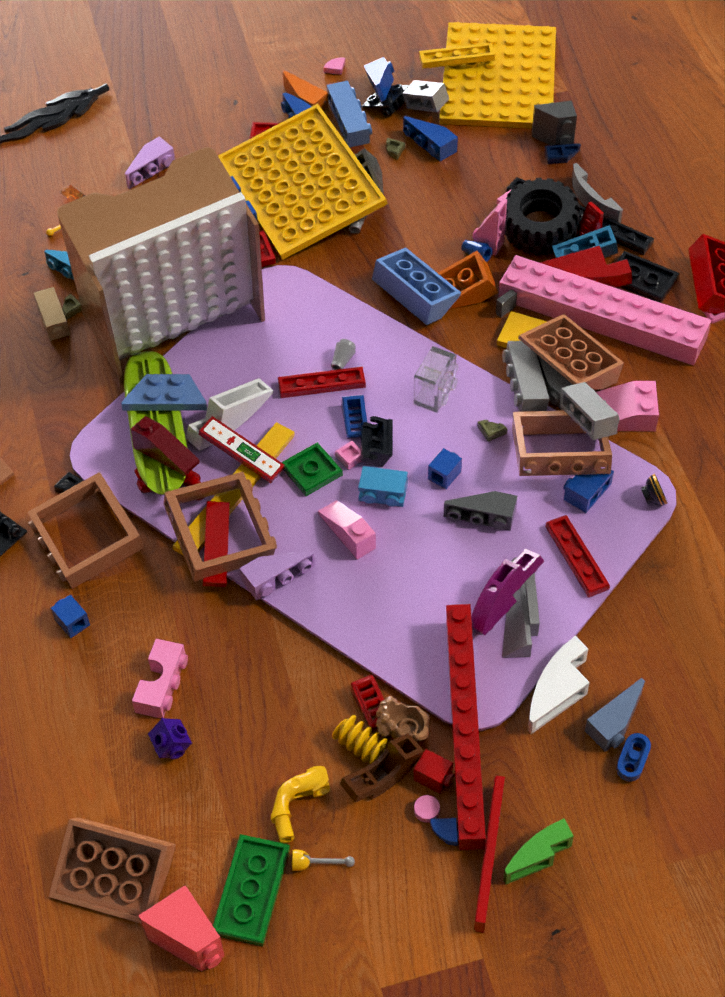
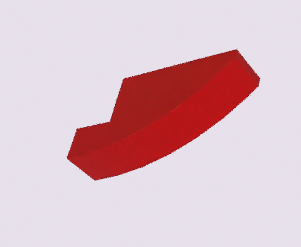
M600 245L540 262L611 287L632 284V271L627 259L607 265Z

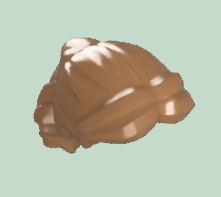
M392 696L386 697L385 700L380 702V706L376 711L378 717L376 726L381 736H391L393 739L409 733L416 742L429 737L430 732L428 728L431 720L429 715L421 708L398 703Z

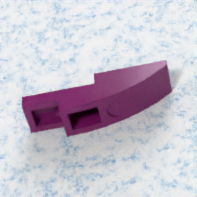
M525 549L513 562L505 559L488 580L476 602L471 616L472 629L486 635L509 612L510 608L517 602L513 594L521 588L525 581L544 562L541 555Z

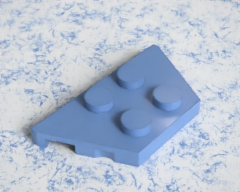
M146 374L121 403L122 411L207 410L206 400L190 374Z

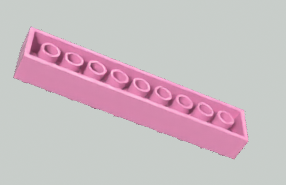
M515 255L499 283L498 298L512 289L517 293V306L552 318L565 314L584 329L693 366L708 337L711 319Z

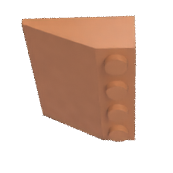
M565 314L539 325L518 337L519 340L573 385L586 382L592 389H605L618 382L624 362Z
M80 817L69 819L49 897L141 923L138 915L157 904L170 870L176 844Z

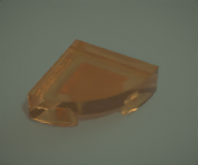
M70 184L64 186L60 192L68 198L71 195L76 200L85 196Z

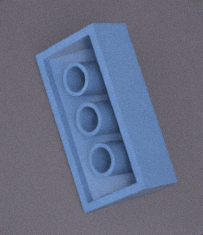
M407 248L381 257L375 262L372 280L426 325L441 319L461 295L458 289Z

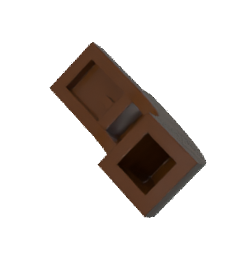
M407 733L391 740L384 752L370 765L343 777L340 785L355 803L366 797L372 800L397 784L418 762L424 750Z

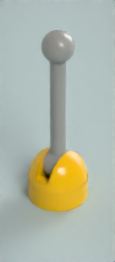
M292 850V871L305 870L310 863L345 864L348 867H352L355 864V859L351 856L346 857V859L310 858L309 854L303 850Z

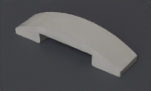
M577 163L573 164L572 185L582 204L586 207L591 201L604 212V216L621 223L623 209L612 198L604 200L587 183L588 174Z

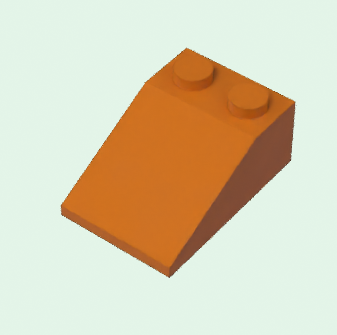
M478 251L438 272L440 276L461 292L460 297L450 309L481 303L499 293L488 263Z

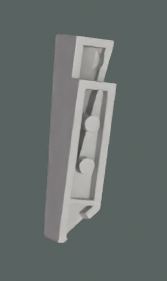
M535 573L513 594L517 602L506 613L502 653L504 658L531 657V636H538L540 625Z

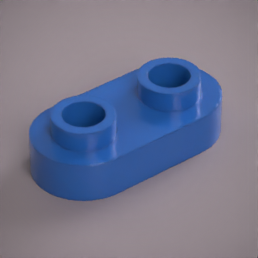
M634 733L626 739L616 767L617 774L621 779L631 782L641 776L651 749V742L647 736ZM639 747L641 751H635L633 748ZM625 768H631L633 772H627Z

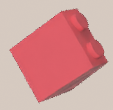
M186 885L138 915L145 936L149 941L200 971L206 968H214L225 956L219 934Z

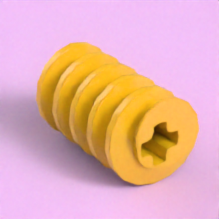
M352 715L349 719H344L338 724L332 734V738L338 739L339 744L346 745L347 750H354L356 757L362 756V761L364 763L369 762L370 765L386 749L387 739L384 738L378 742L380 734L376 732L370 736L372 728L369 726L363 731L364 722L360 721L355 725L357 717Z

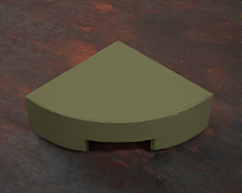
M387 138V153L392 158L398 160L405 149V143Z
M69 294L65 298L62 308L66 320L82 311L80 302L72 294Z
M481 420L477 423V427L488 442L507 434L508 429L501 423L497 424L489 422V420Z

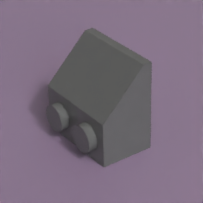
M572 101L534 105L532 137L551 146L574 144L577 114Z

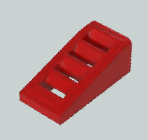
M591 201L586 206L576 237L602 228L604 212Z
M369 675L352 682L351 693L368 727L370 726L372 731L378 729L376 726L377 718L372 720L371 717L376 715L379 707L369 711L368 708L377 704L380 706V702L384 698L374 676ZM374 695V698H372V699H369V700H367V701H364V700H363V699H365V698H368V697Z

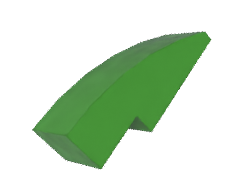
M564 818L535 834L520 848L504 870L503 881L505 885L553 866L555 853L572 847L574 836Z

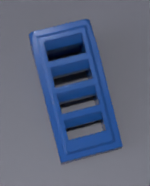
M364 395L342 397L341 404L347 438L361 437V431L351 432V429L361 428L363 422H367ZM359 407L356 410H348V408ZM351 414H360V415H361V416H356V417H349V415H351ZM352 421H362L359 424H350Z

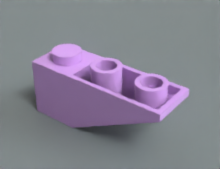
M160 136L145 144L125 172L127 188L130 189L169 167L171 162L175 160L173 147Z
M305 551L258 557L239 568L241 581L256 600L266 597L278 587L289 584L295 577L309 572L315 566L314 552Z

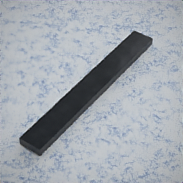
M516 177L506 188V192L512 189L515 190V186L520 183L524 184L525 180ZM580 205L579 225H580V223H581L583 214H584L585 209H586V207H583V206H581V205ZM603 216L602 228L610 225L618 244L642 255L653 244V237Z

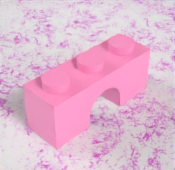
M156 639L148 661L151 671L160 673L162 676L151 682L140 680L132 703L135 713L162 719L166 710L169 711L173 702L172 693L174 689L177 690L179 687L181 669L186 668L188 655L185 654L183 644Z

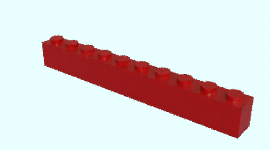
M471 604L446 605L459 850L485 849L486 836Z

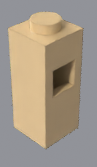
M54 287L34 292L37 307L49 340L52 341L69 336L68 324Z

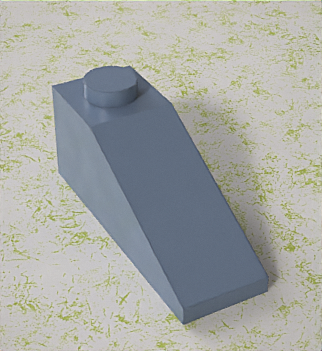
M642 678L587 719L585 732L605 752L611 747H618L624 741V735L643 691L645 681Z

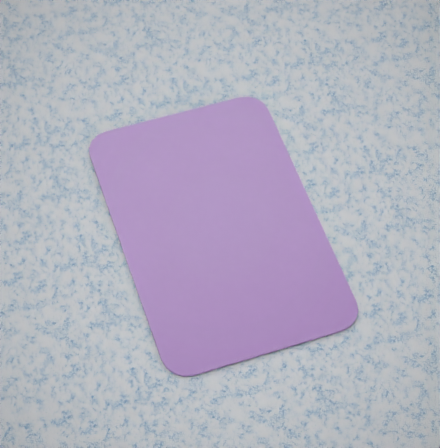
M276 265L262 269L265 321L261 322L252 305L248 304L231 314H225L213 322H207L191 330L163 356L167 360L173 374H190L206 400L207 407L210 397L260 378L273 390V393L235 432L257 446L277 422L295 432L294 438L276 458L278 461L283 462L318 442L343 471V476L308 496L301 492L283 470L271 484L261 477L252 487V494L260 503V513L268 521L269 534L275 538L277 543L274 555L313 551L315 566L309 572L302 573L289 584L278 587L270 595L261 597L260 600L441 721L452 725L446 605L471 604L472 616L482 590L505 559L512 561L513 558L518 557L525 549L541 555L544 562L535 572L540 625L538 636H531V657L504 658L502 656L506 614L486 635L472 629L479 731L499 726L515 713L537 685L544 668L564 644L574 636H577L668 523L676 508V490L669 477L656 466L609 440L612 451L611 470L614 471L612 484L590 510L584 513L563 500L565 493L563 487L569 478L573 479L575 475L519 476L512 432L513 412H519L518 406L514 405L515 394L511 392L510 384L307 270L288 265ZM341 339H347L355 344L356 353L343 369L363 366L366 388L280 398L278 377L333 370L331 364L336 343L340 342ZM123 392L84 427L72 442L70 459L73 470L83 481L100 472L122 508L173 542H176L177 537L163 505L164 495L153 491L142 493L137 487L138 478L134 473L137 467L133 455L127 411H122L121 405L125 399V393ZM364 395L368 423L377 424L370 421L371 416L393 420V455L383 467L362 461L348 470L335 457V451L351 441L361 449V437L347 438L341 404L342 397ZM549 406L547 407V411H556ZM359 407L348 408V410L359 409ZM181 410L185 437L188 425L204 419L207 410ZM360 414L349 415V417L361 416ZM481 420H489V422L497 424L501 423L508 429L507 434L488 442L477 427V423ZM352 421V422H350V424H359V423H362V421ZM352 428L351 432L361 431V428ZM587 433L523 435L526 453L601 451L598 439L592 440ZM186 439L187 448L200 461L192 471L200 475L201 483L232 475L241 465L237 460L214 445L199 451ZM443 448L456 453L462 458L461 473L447 489L428 480V465ZM363 466L408 472V486L404 506H388L386 504L359 501L360 491H358ZM654 473L668 504L657 505L654 502L647 504L641 487L646 485L647 479ZM493 491L518 496L511 531L443 517L444 502L446 500ZM215 495L205 497L199 501L193 500L179 504L188 527L205 508L207 501H210ZM243 500L229 515L228 555L262 545ZM337 500L361 516L376 533V549L356 559L318 514L320 509ZM564 515L568 516L610 584L608 591L589 598L587 597L546 529V522ZM203 547V548L200 550V552H199V555H200L201 560H202L203 562H204V547ZM240 569L227 572V578L249 592L241 581Z

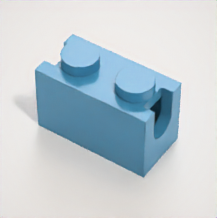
M363 466L358 491H360L359 501L403 507L408 486V472Z

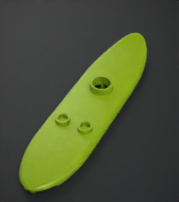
M144 351L130 357L124 371L125 398L146 374H173L167 360L161 354L154 351ZM181 410L127 411L130 429L146 416L162 424L187 447ZM133 448L137 470L148 488L157 494L164 495L165 492L181 487L186 476Z

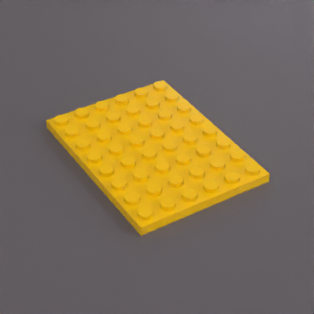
M449 22L446 48L492 43L495 60L444 66L443 83L445 84L449 100L440 109L439 124L532 129L534 105L553 103L556 27Z
M318 104L218 155L230 177L233 176L240 186L246 201L249 200L257 212L258 223L282 260L388 204L385 196Z

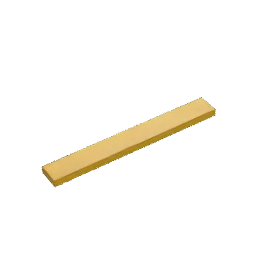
M276 422L257 446L276 459L294 438L295 432ZM242 464L233 473L243 472L246 480H250L252 487L261 478ZM239 489L215 494L210 501L230 502V515L243 499ZM206 506L188 527L198 552L204 547ZM177 540L173 545V550L183 555Z

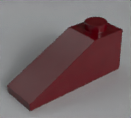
M146 416L130 429L134 449L184 476L200 463L199 459L162 424Z

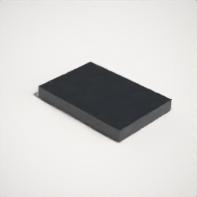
M624 251L616 262L627 259L632 271V284L620 287L647 299L662 303L678 280L680 273Z

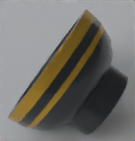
M654 473L647 479L646 485L641 487L647 504L652 502L657 505L668 504Z

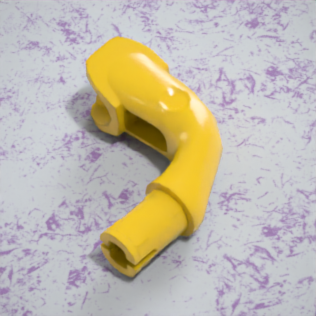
M324 766L311 767L307 769L306 773L287 780L279 788L271 814V822L275 823L280 843H289L295 839L290 822L289 803L297 798L309 795L320 797L330 791L329 778Z

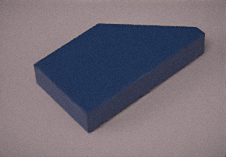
M581 144L545 146L548 164L567 163L580 151Z

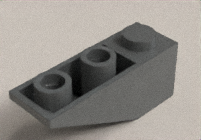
M493 491L446 500L444 502L443 517L511 531L518 496Z

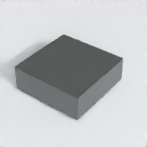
M512 289L497 299L496 314L499 317H503L516 307L517 293Z

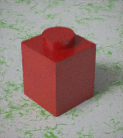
M426 749L414 768L413 780L440 794L443 788H448L454 779L455 774L452 773L453 762Z

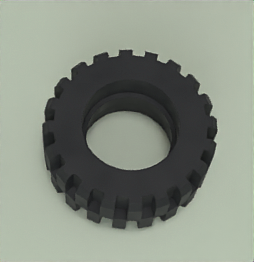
M536 178L534 181L529 179L524 184H518L515 186V190L512 189L505 198L507 199L505 224L507 240L511 244L513 243L515 248L518 250L523 249V252L530 254V252L534 253V255H540L541 253H546V255L552 254V246L573 239L577 235V230H579L580 204L576 194L572 193L573 190L568 186L564 187V183L560 181L554 182L550 178H547V180ZM537 211H546L557 216L547 222H535L526 218L528 214Z

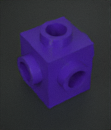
M162 718L148 733L159 758L178 759L192 744L187 730L180 719Z

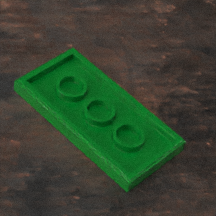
M240 834L213 923V927L220 937L264 946L291 849L289 844Z

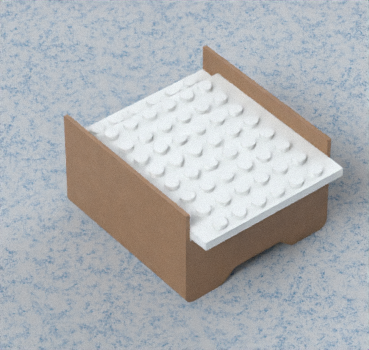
M205 147L177 158L171 162L163 177L117 196L91 193L58 208L57 215L82 312L120 384L124 383V378L119 360L139 354L144 349L155 347L165 340L176 338L179 334L188 330H194L207 322H213L218 317L231 314L248 304L252 305L260 321H265L259 224L246 204L244 195L237 189L214 149Z

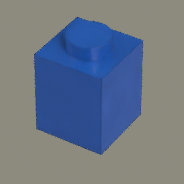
M443 448L428 465V480L447 489L461 473L462 458L456 453Z
M71 595L60 599L51 607L55 621L70 638L90 626L87 613Z

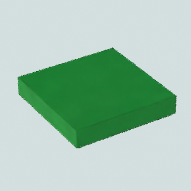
M318 442L281 462L285 465L283 471L305 496L343 476L342 469Z

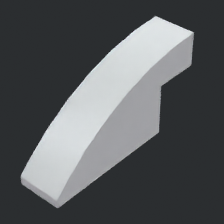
M258 378L210 397L206 417L188 425L186 439L199 451L213 445L198 435L199 430L212 416L235 431L268 400L273 390Z
M576 636L564 644L551 658L537 682L532 697L528 723L530 734L537 731L588 693L590 682L576 669L586 662L588 648Z

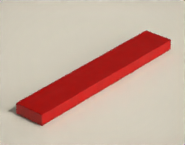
M498 775L494 778L474 923L475 932L480 933L485 931L505 777Z

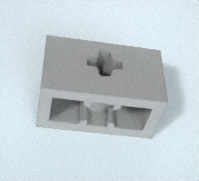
M414 80L402 93L407 108L414 110L438 112L449 100L445 84L438 82Z

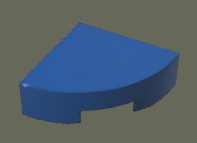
M456 818L430 819L431 829L434 834L445 841L446 844L458 846Z

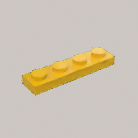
M492 43L419 51V58L422 69L493 61L495 60V53Z

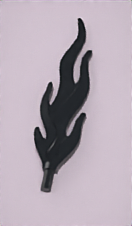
M104 84L96 89L90 88L67 92L46 102L47 107L29 112L14 124L4 127L5 132L8 134L0 136V143L26 138L40 127H42L45 133L64 125L74 114H76V117L82 116L90 109L99 95L110 90L109 86Z

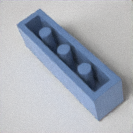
M348 81L327 85L328 103L346 144L349 147L370 143L372 127L370 123L367 124L365 111L361 110V103L359 99H356L354 87L351 88Z

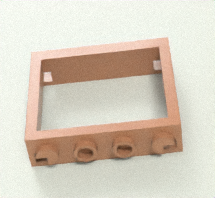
M564 410L513 412L512 432L519 476L611 474L612 451L608 436L598 439L601 451L526 453L523 435L586 432Z
M100 472L28 511L32 519L28 522L34 534L40 533L41 536L37 539L44 550L49 548L51 553L47 554L53 566L58 565L60 567V570L56 572L62 582L68 581L72 589L145 548L139 533ZM100 491L127 536L69 569L42 523Z
M243 472L164 493L163 505L194 582L226 571L237 570L258 557L274 555L275 549H277L276 540L273 536H270L268 531V521L260 513L259 500L254 498L252 494V484L249 479L246 480ZM239 489L262 545L202 562L179 504Z

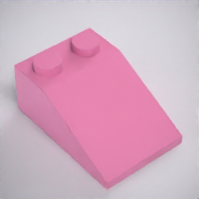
M631 381L596 392L618 413L620 421L617 431L656 432L659 417L656 381Z

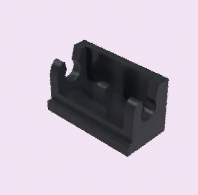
M371 416L370 421L377 424L363 422L361 425V461L383 467L393 455V420Z

